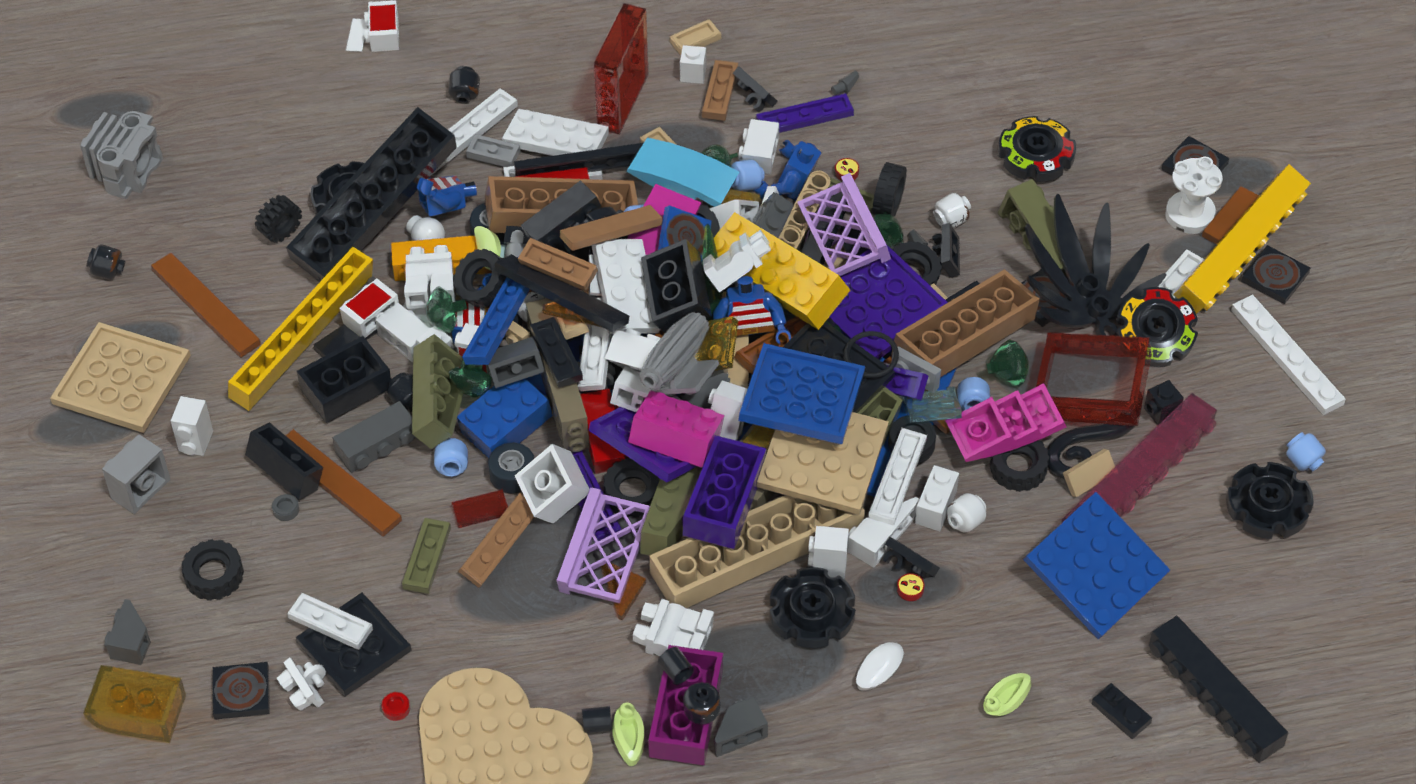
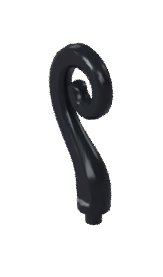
M1133 407L1130 411L1124 409L1106 423L1078 427L1060 434L1048 448L1049 469L1054 475L1065 479L1063 472L1072 468L1066 466L1060 460V454L1065 448L1081 441L1119 438L1130 432L1138 424L1137 417L1141 414L1136 407ZM1073 446L1066 451L1065 456L1068 460L1080 458L1084 461L1091 457L1092 454L1085 447Z

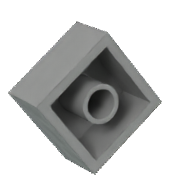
M140 434L132 441L126 443L124 448L114 458L108 460L102 468L111 499L133 514L141 509L170 481L162 449Z

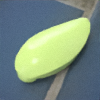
M475 227L474 234L477 249H487L500 256L501 244L498 236L485 227Z
M1018 673L1003 678L995 684L985 697L983 703L985 712L992 716H1002L1013 712L1022 704L1030 692L1031 677L1026 673Z
M626 702L616 710L612 723V735L623 760L629 766H634L638 763L643 753L645 731L640 714L636 711L633 704Z

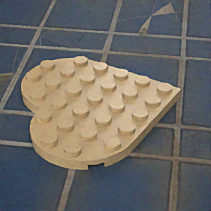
M468 668L456 671L439 680L428 691L421 704L419 727L425 784H587L593 769V750L587 733H584V728L575 719L563 712L548 708H530L523 689L516 681L504 673L487 668Z

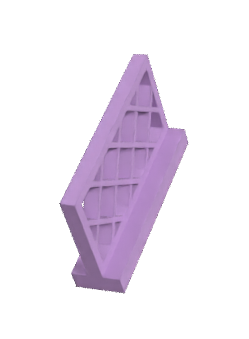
M850 173L841 176L843 182L797 202L829 269L839 276L878 259L882 263L891 259L887 245ZM842 192L843 197L840 203L829 201L832 195ZM814 203L821 205L817 213L809 212L805 208ZM826 206L836 209L833 217L822 215ZM842 210L852 212L849 221L838 219ZM819 220L829 223L826 231L816 229ZM835 224L845 227L842 235L831 233ZM851 228L861 231L858 239L847 237ZM828 238L838 241L835 250L824 247ZM844 242L855 245L851 254L840 251ZM860 246L869 248L872 252L863 257L856 255ZM837 257L848 259L845 265L835 269L833 264Z
M590 487L557 578L559 591L570 594L573 591L620 603L641 545V530L650 506L604 495L600 489ZM605 504L617 506L620 512L606 518L603 510ZM634 511L644 513L642 520L631 524L627 517L628 514ZM623 517L628 527L615 533L610 523ZM607 526L611 535L598 541L595 537L596 530ZM632 532L635 537L634 543L623 548L618 538ZM615 540L620 550L606 556L602 546ZM598 549L603 559L590 565L586 559L587 554ZM623 555L627 561L626 566L615 571L610 561ZM607 564L611 574L598 580L593 570ZM590 572L595 582L587 586L578 585L579 577ZM615 579L619 586L616 594L604 591L601 585Z

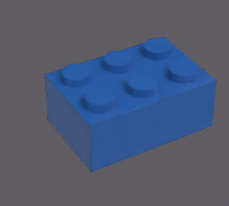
M524 378L495 388L494 385L457 416V421L461 433L489 458L496 447L505 443L522 442L553 415L549 400Z

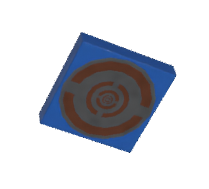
M670 205L665 207L658 250L687 239L700 252L703 266V259L707 255L712 221Z

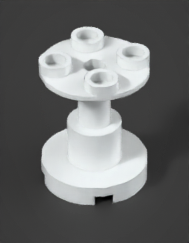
M1206 156L1177 162L1172 175L1175 186L1181 192L1174 194L1169 199L1165 216L1173 228L1179 227L1184 229V233L1187 234L1202 233L1214 219L1216 213L1213 201L1207 196L1214 194L1221 187L1223 177L1220 169L1213 164V160Z

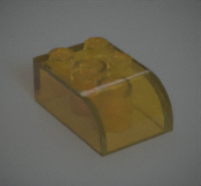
M101 665L83 713L91 724L101 730L114 734L170 743L186 693L182 679L178 677Z

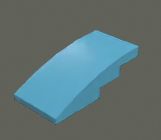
M652 138L645 140L626 171L652 187L658 184L694 200L699 198L713 207L721 205L739 174V171L697 151Z

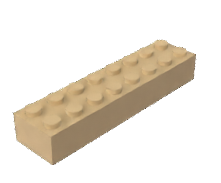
M784 495L748 512L735 549L688 538L650 555V574L666 600L669 601V604L675 603L688 608L809 553L810 536H815L816 526L846 528L849 531L854 526L858 527L864 520L865 510L862 507L861 513L858 515Z

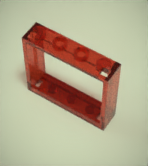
M623 3L594 62L597 124L608 126L609 132L619 135L649 75L646 9ZM623 61V72L619 78V67Z
M1048 333L1036 387L1043 383L1046 388L1048 387L1055 353L1138 358L1129 401L1051 396L1062 419L1065 422L1138 426L1152 356L1150 338Z

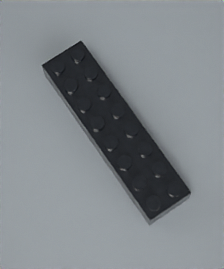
M417 107L286 247L289 258L320 282L352 247L361 251L417 191L419 179H428L457 148L455 135Z

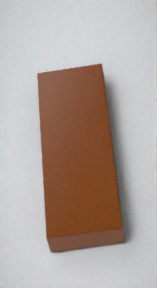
M1241 186L1203 230L1202 237L1218 244L1259 195Z

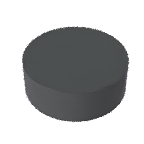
M289 494L276 497L272 503L274 516L281 521L294 519L299 513L298 500Z

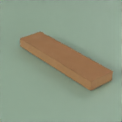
M651 205L562 229L560 230V238L573 251L662 225V217Z
M521 492L458 571L478 588H480L534 518Z

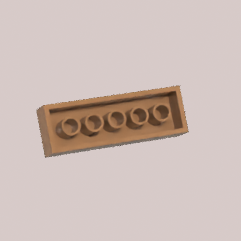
M488 176L485 192L488 228L493 233H505L506 226L521 227V224L580 180L597 196L602 208L612 207L616 212L618 210L624 212L627 207L638 205L635 183L628 180Z
M1004 269L896 333L894 342L897 347L899 346L940 368L941 376L1035 320L1040 298Z

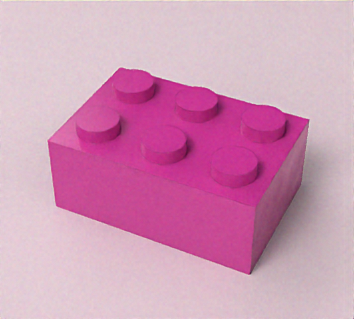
M650 390L633 417L628 443L703 468L715 435L720 436L725 415L716 413L712 409H704L692 405L688 401L678 400L666 396L664 393Z

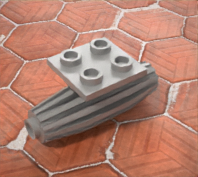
M691 312L667 330L651 349L640 371V380L644 386L652 389L651 391L664 393L666 396L677 393L691 395L701 389V386L719 365L718 360L697 361L694 357L709 330V322L705 316H702L701 313Z

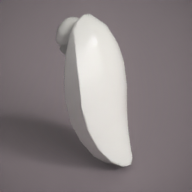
M887 642L876 647L867 655L856 677V684L859 690L865 691L876 688L885 683L896 672L904 655L900 644Z

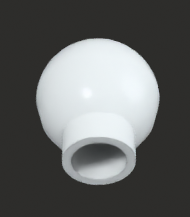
M416 215L407 223L406 229L411 234L412 241L445 238L443 225L434 218H422Z

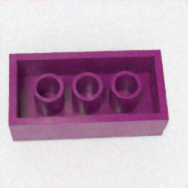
M668 645V649L672 647L679 648L694 667V673L688 680L676 685L663 670L648 740L649 757L705 766L713 721L703 725L691 722L684 713L683 698L689 686L700 682L711 684L719 692L723 674V653Z

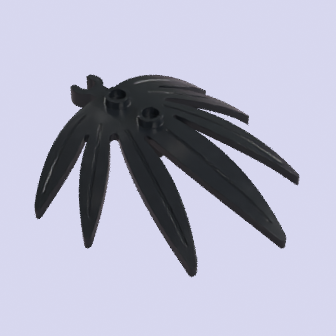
M1056 194L1054 198L1055 237L1060 259L1068 279L1028 223L1025 226V232L1040 267L1054 286L1069 300L1041 284L1030 275H1028L1026 280L1042 299L1058 308L1041 307L1039 309V312L1051 322L1071 328L1085 327L1095 323L1097 327L1096 336L1100 341L1106 336L1104 330H1107L1110 336L1114 337L1117 327L1109 320L1117 318L1125 300L1132 294L1136 297H1141L1142 291L1145 288L1158 287L1167 274H1160L1140 284L1121 298L1134 281L1145 260L1150 246L1149 243H1146L1124 266L1115 279L1111 290L1108 291L1106 288L1111 258L1109 203L1104 204L1097 221L1092 245V273H1090L1082 247L1060 195Z

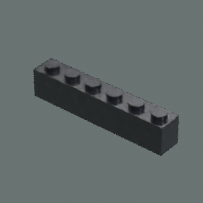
M1177 615L1152 631L1149 647L1153 655L1160 658L1168 666L1170 673L1174 677H1178L1186 685L1188 692L1204 704L1206 711L1221 722L1226 733L1236 738L1248 756L1253 757L1260 763L1284 747L1289 732Z

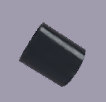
M678 647L667 649L658 659V664L676 685L685 682L694 673V667Z
M610 706L582 709L584 733L612 731Z

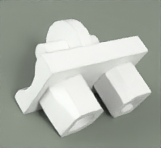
M291 658L283 662L287 669L277 677V680L288 692L296 685L299 686L300 689L289 697L297 709L301 711L312 703L320 707L325 703L313 685L315 684L318 688L324 685L322 679L326 671L322 665L313 666L311 662H308L304 665L306 669L304 671L302 666L296 665Z

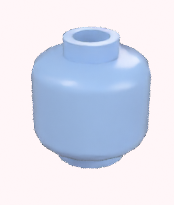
M755 160L736 161L731 165V168L739 171L731 186L736 192L754 191L761 186L764 180V170Z
M968 377L958 384L957 402L961 411H965L990 398L989 385L982 378Z
M1301 432L1287 444L1288 450L1286 455L1298 470L1305 471L1310 469L1313 472L1324 463L1322 457L1325 455L1326 449L1313 434L1308 433L1305 435Z
M448 438L438 444L434 451L436 470L440 474L450 477L462 474L468 466V449L466 444L456 438Z

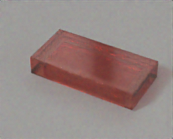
M503 489L451 502L458 528L498 519L508 508Z

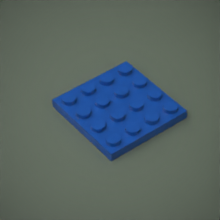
M763 343L738 421L843 445L864 376L865 366Z
M1097 492L1089 497L1023 559L1097 639L1101 638L1170 571L1164 562Z

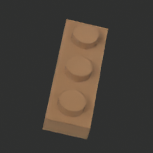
M715 60L702 110V118L726 121L736 81V76L733 72L737 69L738 63Z
M532 238L528 240L518 257L520 264L584 291L588 289L598 272L597 265Z

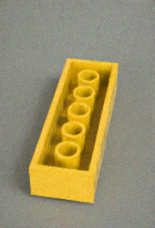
M734 212L708 244L707 256L711 254L716 259L727 252L733 242L740 240L739 236L745 232L750 237L761 230L770 243L771 251L761 257L762 265L758 268L753 265L752 269L743 276L751 277L753 285H763L765 292L772 293L784 309L819 330L850 292L849 287L835 272Z

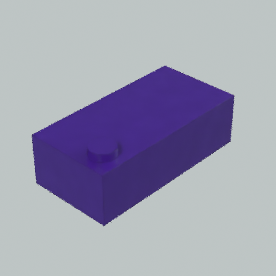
M715 435L683 515V536L735 549L758 488L757 480L766 457V448Z

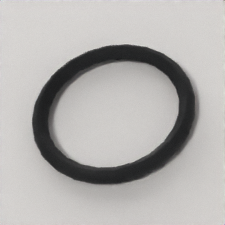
M861 332L848 341L844 349L845 362L852 363L849 357L851 346L863 337L875 336L882 338L893 349L894 357L892 363L880 372H864L863 377L878 378L887 375L897 365L899 359L898 347L889 336L881 332Z

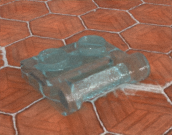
M946 387V390H938L934 393L930 391L924 392L922 400L903 397V405L910 423L962 418V409L956 396L955 387Z

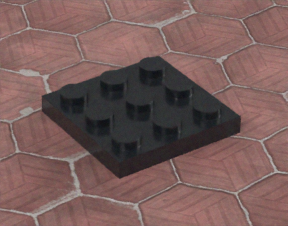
M363 592L338 608L372 624L373 630L359 650L311 628L296 636L298 645L316 665L320 664L324 667L325 675L344 696H347L412 651L408 641Z

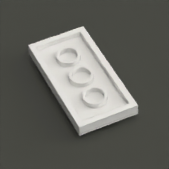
M518 109L503 135L502 141L518 144L522 150L554 156L601 149L609 134V127Z
M612 239L592 245L595 265L598 268L597 274L603 302L630 316L629 324L617 330L625 332L626 328L640 333H659L660 329L652 322L641 257L646 255L643 240Z

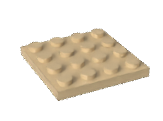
M98 322L52 394L51 402L53 405L144 433L191 356L190 351Z
M852 412L843 445L775 429L757 480V487L860 515L889 421Z

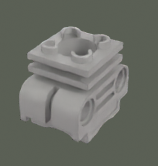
M130 111L123 114L118 120L116 115L112 114L109 118L108 113L103 112L100 118L94 122L90 133L82 140L81 151L89 178L94 179L97 175L98 181H103L107 193L123 199H127L132 191L141 193L147 185L149 175L162 162V152L160 145H157L156 127L150 125L153 116Z

